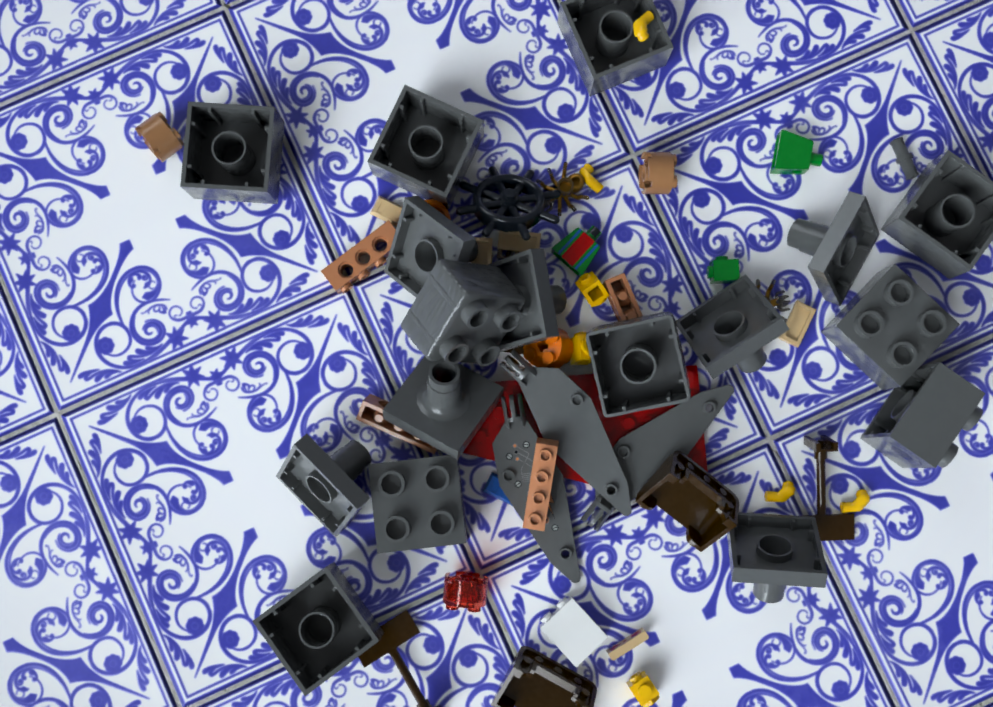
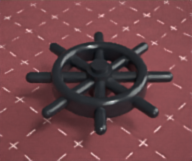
M490 166L488 172L491 177L486 178L477 186L465 181L459 184L462 190L473 193L472 205L458 207L456 214L461 216L474 213L478 220L486 225L482 230L484 237H489L494 229L504 232L519 231L522 239L528 241L531 238L528 229L539 223L541 219L553 224H558L560 221L558 216L544 211L545 200L559 198L561 195L560 191L551 190L543 192L536 183L531 181L534 176L533 170H528L522 177L513 174H499L496 167ZM483 198L492 200L490 202H482ZM527 203H535V207L527 205ZM498 209L496 213L490 210ZM518 211H521L526 214L520 216Z

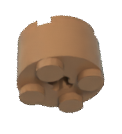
M158 112L138 125L135 130L140 137L143 136L144 143L163 163L182 149L184 143L180 139L181 136L174 127L171 129L165 116Z
M643 152L640 159H644V163L639 165L638 172L639 187L644 188L641 193L669 194L672 188L677 187V175H674V167L677 164L676 154H671V152Z

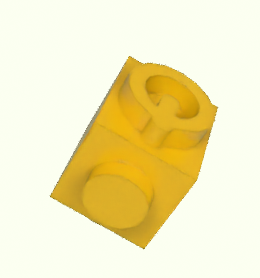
M593 271L581 275L578 281L575 282L591 307L601 305L610 296Z
M586 332L575 333L574 337L570 338L573 342V354L570 359V365H589L592 363L586 342Z
M645 671L635 673L626 682L641 707H649L660 698L659 692Z

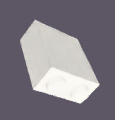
M572 596L568 599L563 597L556 604L558 608L552 614L549 611L541 618L540 629L577 668L608 636Z

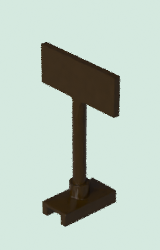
M821 435V439H818V441L809 436H804V445L814 450V459H816L817 514L803 516L816 518L820 541L855 540L853 513L826 514L825 459H827V452L838 451V442L826 435Z
M405 610L380 626L385 632L380 641L358 657L365 668L389 653L418 704L416 706L432 707L429 700H425L397 650L398 646L420 633L408 610Z

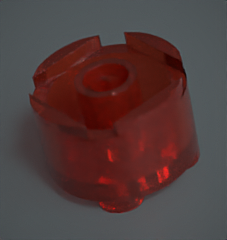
M456 571V576H450V572L446 573L443 590V603L446 604V609L458 610L459 608H467L469 612H480L481 607L486 605L488 577L484 576V579H482L479 573Z

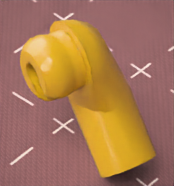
M646 11L633 23L634 35L640 42L647 40L649 37L647 25L654 20V15L651 11Z
M586 163L583 168H580L579 173L583 176L586 185L597 194L602 190L603 185L591 175L594 168Z
M783 482L782 488L778 492L765 491V501L781 503L787 501L795 493L796 488L793 482Z
M860 489L857 491V498L853 502H840L841 513L860 512L870 502L868 492Z

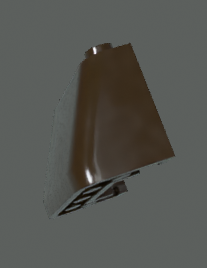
M678 450L674 451L664 461L636 496V502L643 509L652 510L657 505L687 528V542L700 552L708 548L738 524L739 500L737 496L691 458Z
M522 646L498 688L491 706L594 707L597 688L592 681L531 647Z

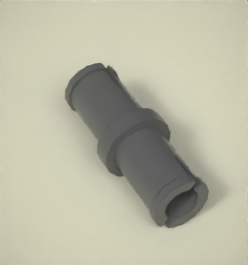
M903 137L891 141L890 145L897 157L896 163L900 164L906 181L919 176V172H917L912 161L913 155L908 152Z

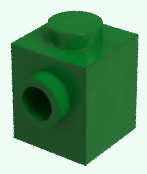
M728 256L715 257V260L710 262L706 269L707 279H710V284H731L740 278L739 259H728Z

